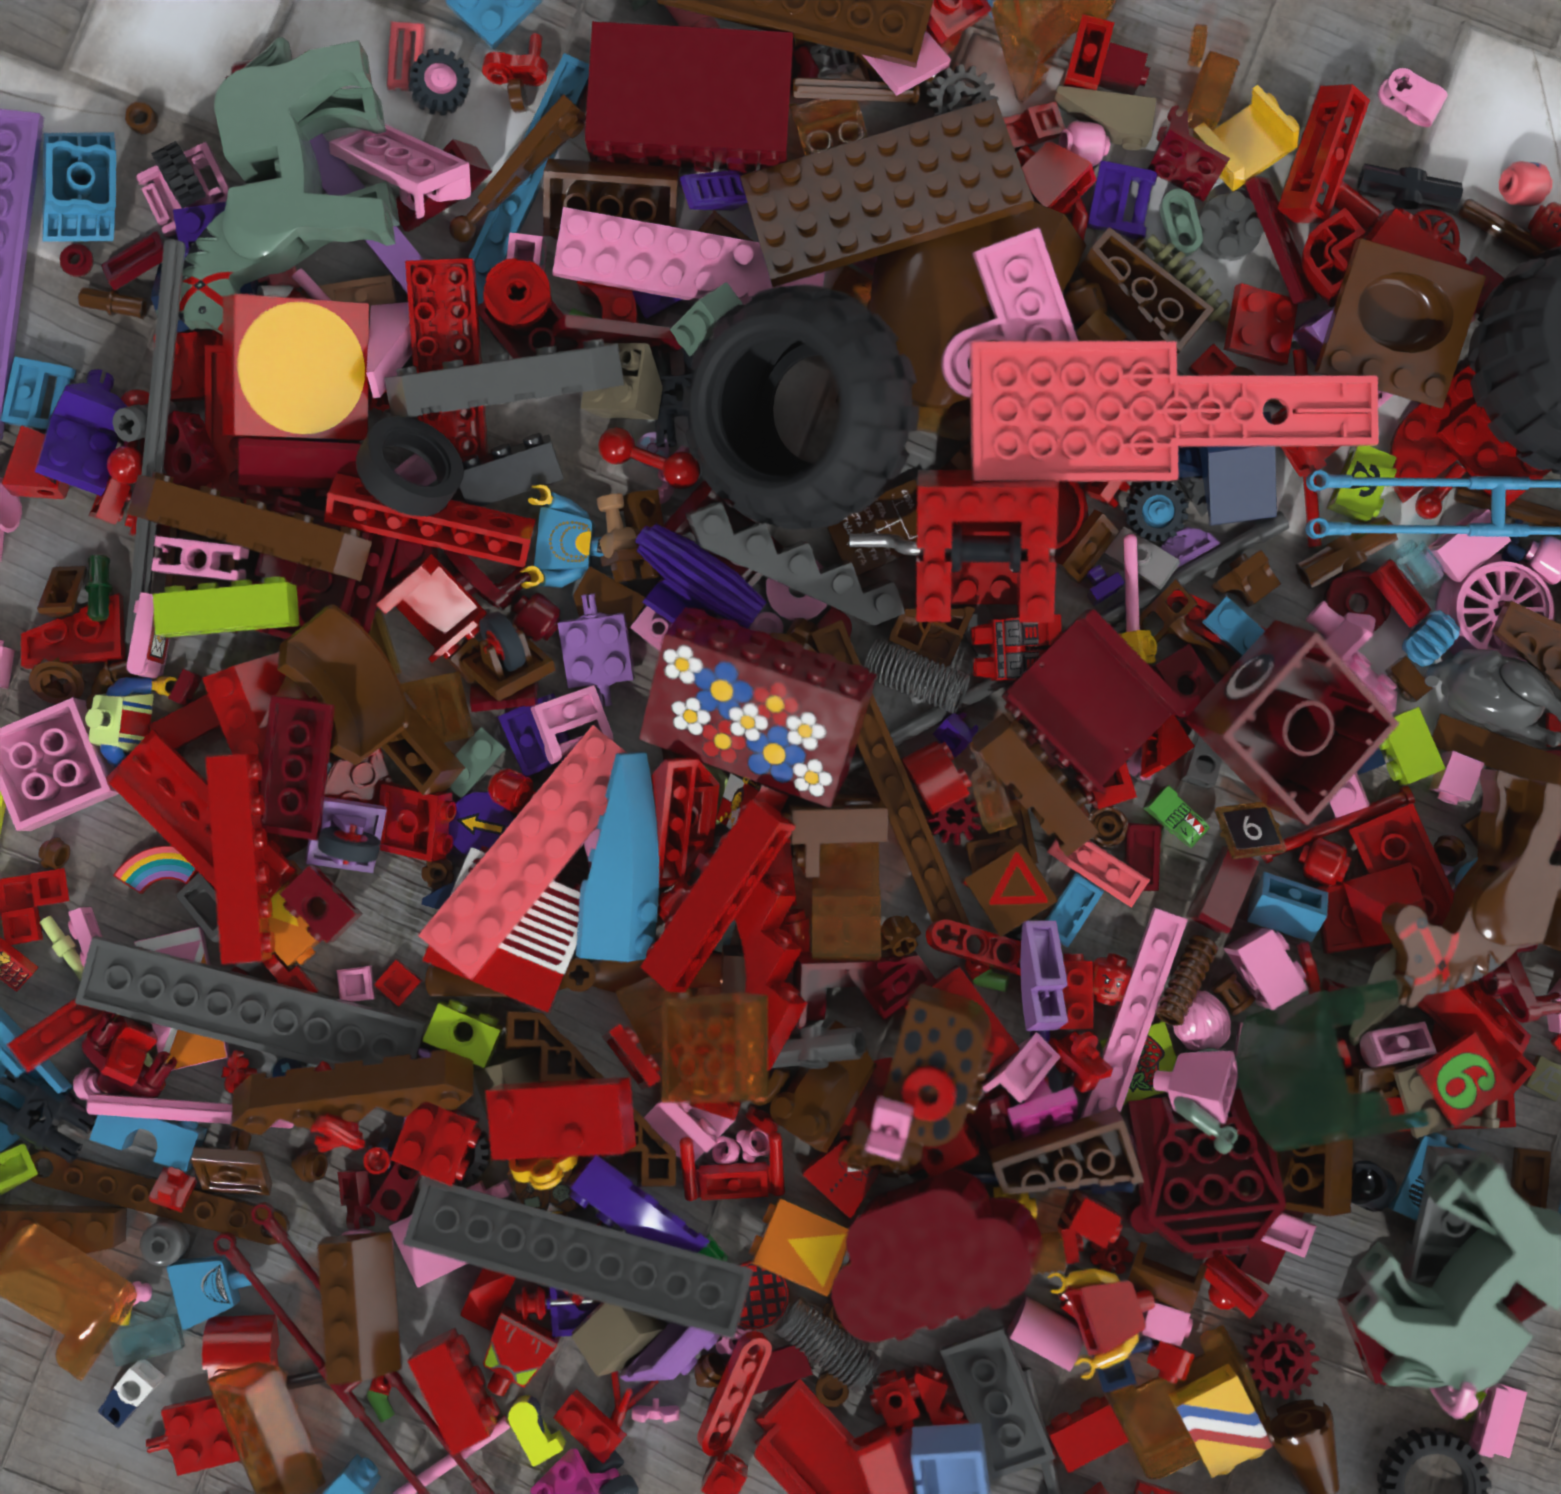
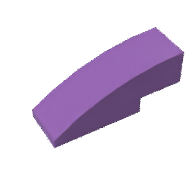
M1025 921L1022 926L1021 992L1026 1031L1058 1030L1068 1022L1062 991L1068 984L1056 921Z

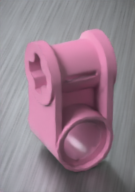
M1407 68L1395 70L1380 85L1378 90L1381 103L1421 127H1430L1448 96L1442 87L1425 80Z

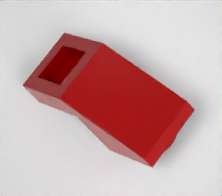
M914 1365L912 1370L913 1377L932 1424L935 1426L969 1424L967 1417L963 1415L964 1410L950 1403L941 1406L948 1388L946 1378L942 1377L943 1372L930 1365H924L923 1368Z

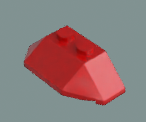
M697 757L665 759L651 775L658 830L659 888L673 886L678 881L688 882L691 878L690 874L697 868L694 863L699 854L708 853L713 847L720 784Z

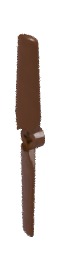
M722 953L710 954L688 989L720 986ZM584 958L570 961L558 989L560 991L569 988L572 991L582 992L593 986L617 994L666 990L640 968L645 959L631 962L611 960L590 962ZM432 964L427 968L425 985L430 996L509 997ZM577 965H582L583 971H589V978L583 979L582 985L577 984V980L570 976L571 972L576 971Z

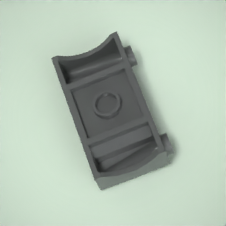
M1428 1145L1421 1178L1426 1182L1425 1186L1445 1163L1453 1168L1461 1177L1482 1151ZM1484 1152L1503 1169L1504 1163L1494 1153ZM1424 1191L1413 1241H1406L1400 1268L1402 1275L1415 1284L1423 1281H1436L1451 1257L1480 1227L1437 1205Z

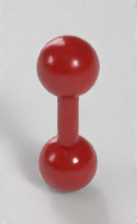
M133 389L123 394L121 400L128 407L138 404L145 405L149 402L150 393L141 389ZM139 440L124 441V445L113 450L107 459L108 472L119 483H136L138 475H142L143 454L137 450Z
M620 427L607 429L599 438V453L610 464L620 465L628 462L630 459H634L663 470L667 483L676 489L690 488L699 479V462L688 452H676L666 458L635 446V440L631 433Z

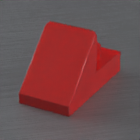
M123 1016L124 1023L112 1040L101 1073L133 1086L139 1078L147 1053L157 1043L158 1038L152 1028Z

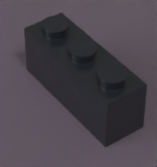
M532 434L525 437L521 444L510 447V444H502L491 449V454L479 457L478 454H472L462 458L464 475L460 489L465 502L481 507L536 489L532 488V485H548L563 480V472L550 435Z

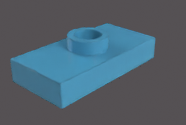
M1074 873L1057 899L1058 901L1044 919V921H1056L1060 943L1066 947H1069L1104 893L1102 889L1077 873Z

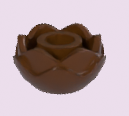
M1111 805L1102 809L1095 808L1090 813L1099 830V833L1091 838L1094 843L1102 847H1110L1121 843L1125 839L1128 820L1117 807ZM1105 823L1109 824V829L1104 828Z

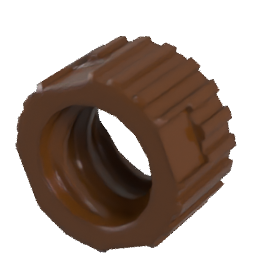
M146 102L131 103L126 109V123L137 134L148 135L157 127L158 117ZM141 113H147L148 119L146 122L141 124L135 123L136 116Z

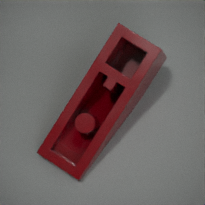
M452 139L443 148V151L469 162L471 193L493 172L478 148L474 145ZM424 194V217L418 219L416 218V210H411L401 201L399 195L396 198L399 222L404 231L410 232L462 199L438 202ZM411 195V199L415 203L414 197Z

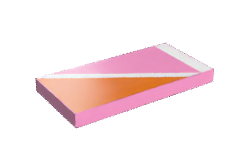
M200 926L134 942V945L137 947L211 966L204 931ZM152 1023L153 1031L158 1038L156 1043L157 1051H166L171 1054L165 1063H168L173 1056L177 1060V1065L172 1071L230 1057L228 1042Z

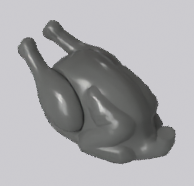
M1465 649L1456 653L1453 658L1431 665L1424 676L1426 685L1434 687L1440 680L1442 682L1441 692L1447 698L1448 706L1465 718L1484 724L1486 728L1498 735L1531 738L1544 742L1551 747H1556L1561 743L1560 732L1550 731L1535 724L1545 708L1557 716L1561 722V702L1555 697L1554 691L1541 671L1528 662L1502 656L1497 650Z

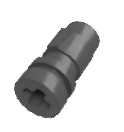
M170 401L169 415L173 411H179L177 405ZM149 402L145 405L138 404L121 408L115 412L113 427L116 434L122 440L130 442L145 438Z

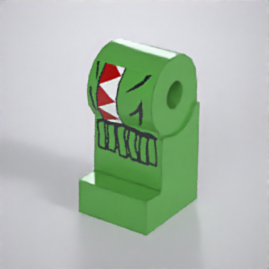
M1169 785L1162 786L1143 807L1168 832L1174 834L1189 848H1192L1210 829L1209 825Z

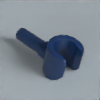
M1517 519L1514 524H1523V521ZM1511 537V541L1506 546L1501 557L1506 562L1519 563L1527 550L1518 545L1520 537Z

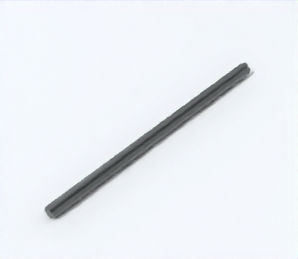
M172 239L164 242L142 476L152 477L153 472L163 474L186 246L184 242ZM138 517L125 638L128 644H131L136 613H134L135 602L139 600L140 592L151 594L152 562L155 556V537L157 536L158 523Z

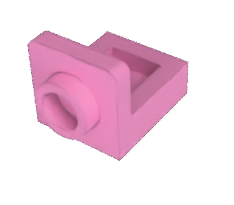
M879 1097L866 1150L899 1160L908 1136L913 1107Z

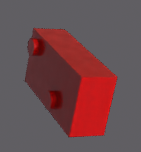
M630 1077L499 1084L486 1091L492 1160L625 1154L636 1146Z

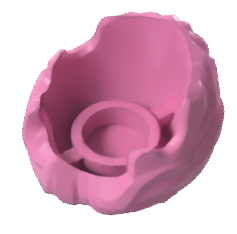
M1197 990V996L1192 999L1193 1004L1188 1008L1189 1012L1184 1017V1023L1180 1026H1173L1174 1033L1185 1047L1191 1051L1197 1052L1206 1048H1216L1218 1050L1231 1035L1229 1013L1215 996L1206 991Z

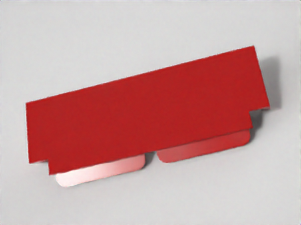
M801 1379L790 1384L754 1419L765 1432L754 1442L757 1445L754 1450V1457L787 1494H865L845 1446V1442L855 1437L818 1400L817 1396Z

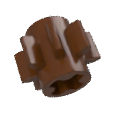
M907 915L904 918L901 916L889 917L879 927L883 935L877 937V940L882 949L887 950L890 956H907L919 945L915 938L920 936L921 932L916 923H912Z

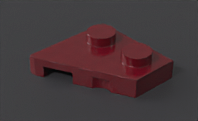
M916 951L903 957L894 955L867 961V969H845L882 1020L909 1002L920 983L930 986L937 981Z

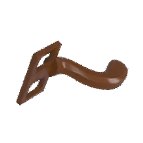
M1175 579L1139 615L1140 630H1146L1143 626L1144 620L1151 613L1156 612L1164 621V627L1153 636L1156 644L1165 635L1173 634L1201 652L1213 664L1217 672L1224 677L1233 665L1218 647L1189 628L1185 616L1198 603L1183 585ZM1179 588L1188 598V603L1180 612L1175 613L1167 604V598Z

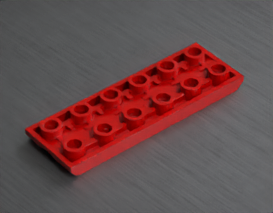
M474 259L405 260L413 366H416L417 373L443 369L442 362L463 359L464 366L482 364ZM485 405L417 416L418 420L429 424L441 432L456 448L461 459L472 454H478L479 457L488 455Z
M152 729L106 779L215 888L207 780L155 729ZM268 841L267 848L263 849L264 863H268L270 868V882L266 884L267 897L272 898L298 870Z

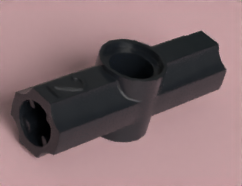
M1370 164L1362 166L1356 186L1359 194L1389 200L1397 208L1414 210L1424 207L1449 213L1457 211L1463 193L1462 183L1427 176L1428 173L1419 168L1403 167L1395 170Z

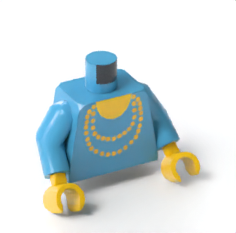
M532 485V488L540 491L541 497L539 500L528 498V502L532 505L545 504L546 507H540L534 566L520 570L521 573H529L532 580L531 582L521 583V586L526 589L536 585L561 588L583 576L584 572L591 567L592 556H604L600 546L602 537L595 536V524L590 520L588 512L573 500L550 492V489L545 485Z

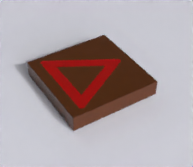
M1022 843L964 878V881L999 937H1002L1058 901Z

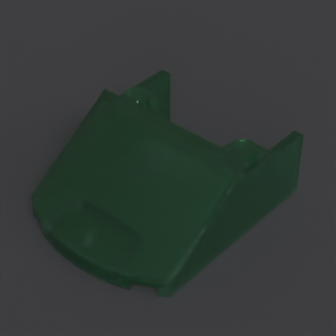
M1396 979L1326 992V989L1284 1003L1274 1010L1266 1009L1246 1016L1239 1037L1237 1055L1240 1088L1254 1125L1275 1152L1430 1125L1428 1110L1391 1116L1389 1104L1382 1094L1375 1091L1349 1094L1334 1027L1358 1022L1365 1013V1004L1398 998L1399 991Z

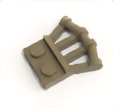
M1425 1061L1393 1071L1412 1136L1416 1138L1447 1128H1454L1450 1125L1415 1070L1416 1067ZM1498 1100L1484 1108L1482 1116L1474 1115L1460 1125L1499 1128L1500 1119L1496 1118Z

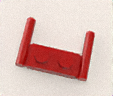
M771 1132L768 1136L770 1165H767L766 1162L701 1165L699 1169H695L693 1140L690 1137H683L679 1142L684 1198L687 1201H694L701 1197V1201L768 1197V1193H772L774 1196H782L785 1193L782 1136L779 1132Z

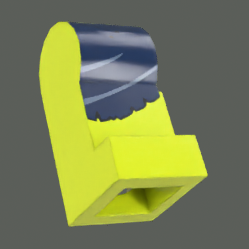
M524 1395L515 1400L509 1412L508 1420L532 1466L535 1467L561 1452L565 1447L566 1440L560 1430L551 1434L540 1415L541 1406L538 1400L532 1396Z

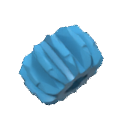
M1441 610L1434 611L1416 625L1404 639L1402 650L1414 663L1416 662L1419 666L1431 665L1454 644V641L1459 637L1460 627L1455 624L1456 621L1448 614L1446 615Z

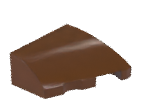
M972 607L951 609V622H916V609H904L905 614L898 616L888 638L890 644H895L896 647L900 646L901 649L906 648V651L911 650L912 654L916 652L917 656L927 657L928 661L933 659L934 663L938 661L939 666L944 663V668L950 667L975 609Z

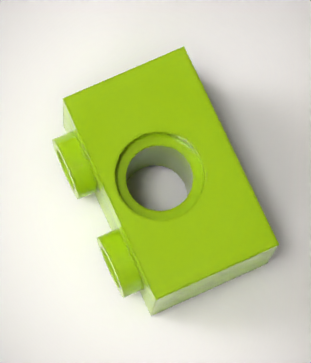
M450 999L448 1003L445 1001L438 1003L422 1041L439 1049L447 1050L473 1060L474 1064L483 1068L488 1066L505 1028L498 1025L499 1019L484 1012H480L479 1016L467 1011L468 1006L454 999ZM461 1022H466L473 1028V1036L470 1040H464L459 1037L457 1027Z

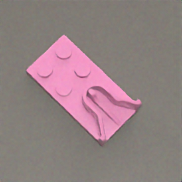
M385 124L386 132L375 134L360 129L329 141L331 155L344 160L347 164L366 171L370 175H375L398 186L401 201L411 210H416V218L418 219L424 217V194L438 202L466 199L471 196L469 162ZM411 195L414 197L415 203L412 201Z

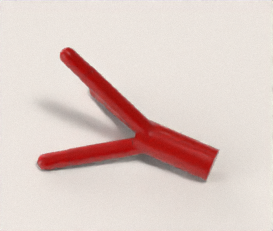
M618 1371L612 1372L611 1378L615 1407L610 1419L621 1429L627 1411L654 1388L659 1380L650 1381L631 1399L633 1391L631 1388H627L621 1400Z

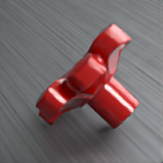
M234 1050L227 1061L229 1067H223L221 1078H226L224 1088L229 1093H233L251 1074H257L256 1068L248 1067L249 1059L243 1058L244 1051Z
M1119 1236L1114 1243L1109 1241L1106 1249L1092 1241L1091 1246L1097 1252L1090 1254V1262L1093 1265L1100 1264V1270L1111 1273L1113 1268L1116 1274H1122L1126 1270L1123 1262H1131L1133 1259V1253L1125 1250L1129 1245V1241L1126 1237Z

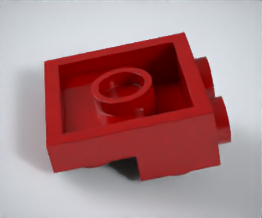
M389 782L381 784L379 805L385 806L387 812L380 839V850L429 862L445 859L446 854H449L453 847V837L448 834L449 823L454 819L457 811L456 803L452 802V793L443 791L422 795L417 788Z
M424 1101L406 1117L390 1160L418 1170L423 1176L452 1186L456 1183L457 1179L462 1181L470 1162L465 1160L469 1147H476L482 1129L477 1128L480 1118L457 1109L452 1111Z

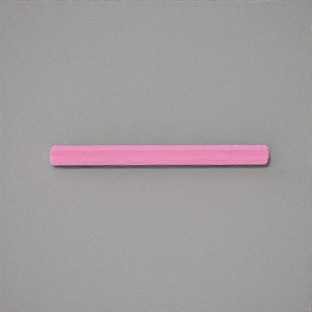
M90 1094L87 1100V1113L231 1124L232 1104ZM279 1119L271 1127L293 1128L294 1124Z

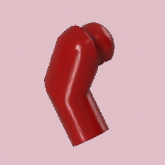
M1079 198L1064 214L1071 215V224L1084 241L1089 216L1082 199Z

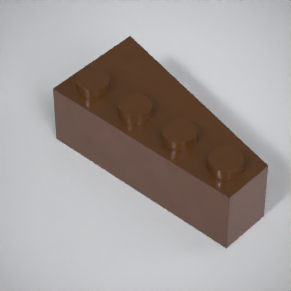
M1002 713L972 737L976 750L1006 786L1010 783L1013 784L1011 790L1026 810L1033 806L1031 811L1040 822V826L1048 835L1054 833L1060 845L1059 848L1068 857L1099 833L1085 806L1089 800L1078 786L1072 789L1066 783L1069 778L1058 764L1052 767L1046 761L1049 756L1037 741L1031 744L1026 737L1029 734L1024 726L1017 719L1011 722Z

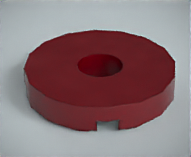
M1353 570L1339 575L1330 582L1324 593L1323 601L1342 617L1347 613L1371 615L1376 619L1375 632L1390 615L1391 604L1370 579L1369 575L1371 572ZM1352 595H1360L1365 600V608L1362 612H1355L1351 609L1349 600Z

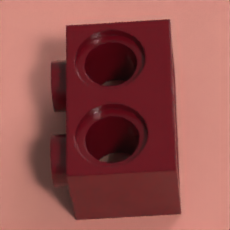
M173 411L168 416L164 469L168 476L174 478V484L198 491L200 485L206 486L223 472V469L200 414Z

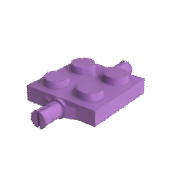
M595 593L583 594L581 597L584 615L577 619L558 622L568 688L595 685L602 706L607 707L612 705L609 686L616 682L635 679L625 612L617 614L598 613Z

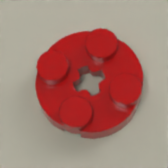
M509 258L496 264L486 277L483 291L484 302L491 315L509 328L518 329L538 322L551 306L550 282L542 268L534 262ZM516 285L519 289L523 287L527 289L523 293L524 298L522 300H511L509 298L512 295L510 289L512 286Z

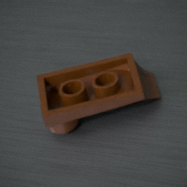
M835 1019L826 1029L833 1030L848 1027ZM867 1045L866 1052L859 1059L832 1061L825 1068L815 1069L800 1066L785 1092L777 1094L772 1100L770 1117L801 1141L826 1153L878 1065L872 1061Z

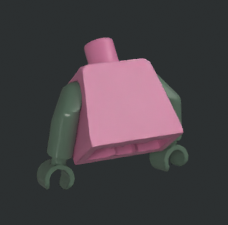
M1206 1048L1197 1052L1181 1053L1178 1055L1173 1072L1155 1071L1153 1086L1156 1091L1168 1092L1174 1111L1188 1119L1207 1135L1213 1134L1216 1136L1214 1146L1219 1152L1229 1153L1233 1148L1231 1143H1234L1238 1138L1237 1131L1233 1127L1226 1126L1221 1128L1219 1125L1226 1122L1236 1085L1243 1089L1249 1088L1254 1081L1252 1075L1255 1068L1252 1063L1247 1061L1242 1062L1240 1065L1237 1064L1234 1051H1219L1216 1048Z

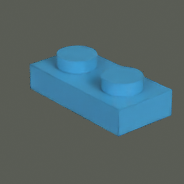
M1227 596L1202 621L1205 626L1240 657L1265 631Z

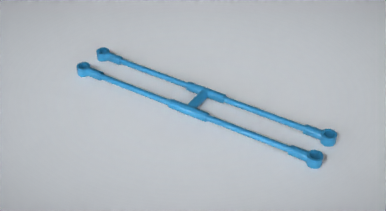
M1322 470L1314 471L1306 478V486L1314 492L1326 488H1351L1352 486H1435L1491 490V523H1469L1467 526L1352 525L1351 522H1327L1323 518H1316L1310 520L1305 528L1306 534L1312 539L1323 538L1326 535H1351V533L1467 534L1469 537L1561 535V526H1529L1528 524L1505 523L1506 490L1561 488V479H1530L1529 477L1469 476L1468 478L1352 477V475L1327 474ZM1315 475L1320 476L1322 479L1320 487L1314 484ZM1315 523L1321 525L1322 530L1319 535L1313 531Z

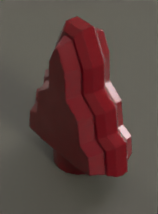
M984 1079V1081L978 1080V1083L985 1084L989 1079ZM993 1088L987 1093L982 1090L974 1114L968 1112L966 1116L970 1126L980 1133L986 1149L1011 1142V1132L1009 1129L1011 1123L1007 1110L1011 1108V1099L1008 1090Z

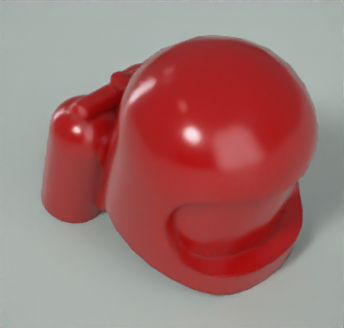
M510 768L500 769L495 772L488 783V794L493 802L511 812H516V815L522 811L537 793L533 791V781L529 777Z

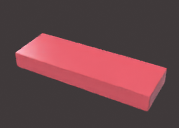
M1056 838L1047 853L1131 908L1150 881V879L1090 840L1068 857L1059 848L1060 845Z

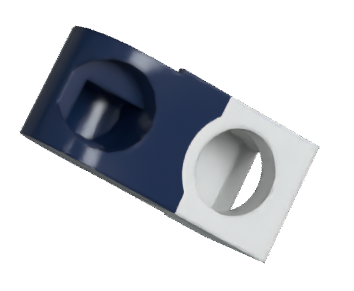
M142 1357L124 1374L97 1412L119 1429L166 1376Z

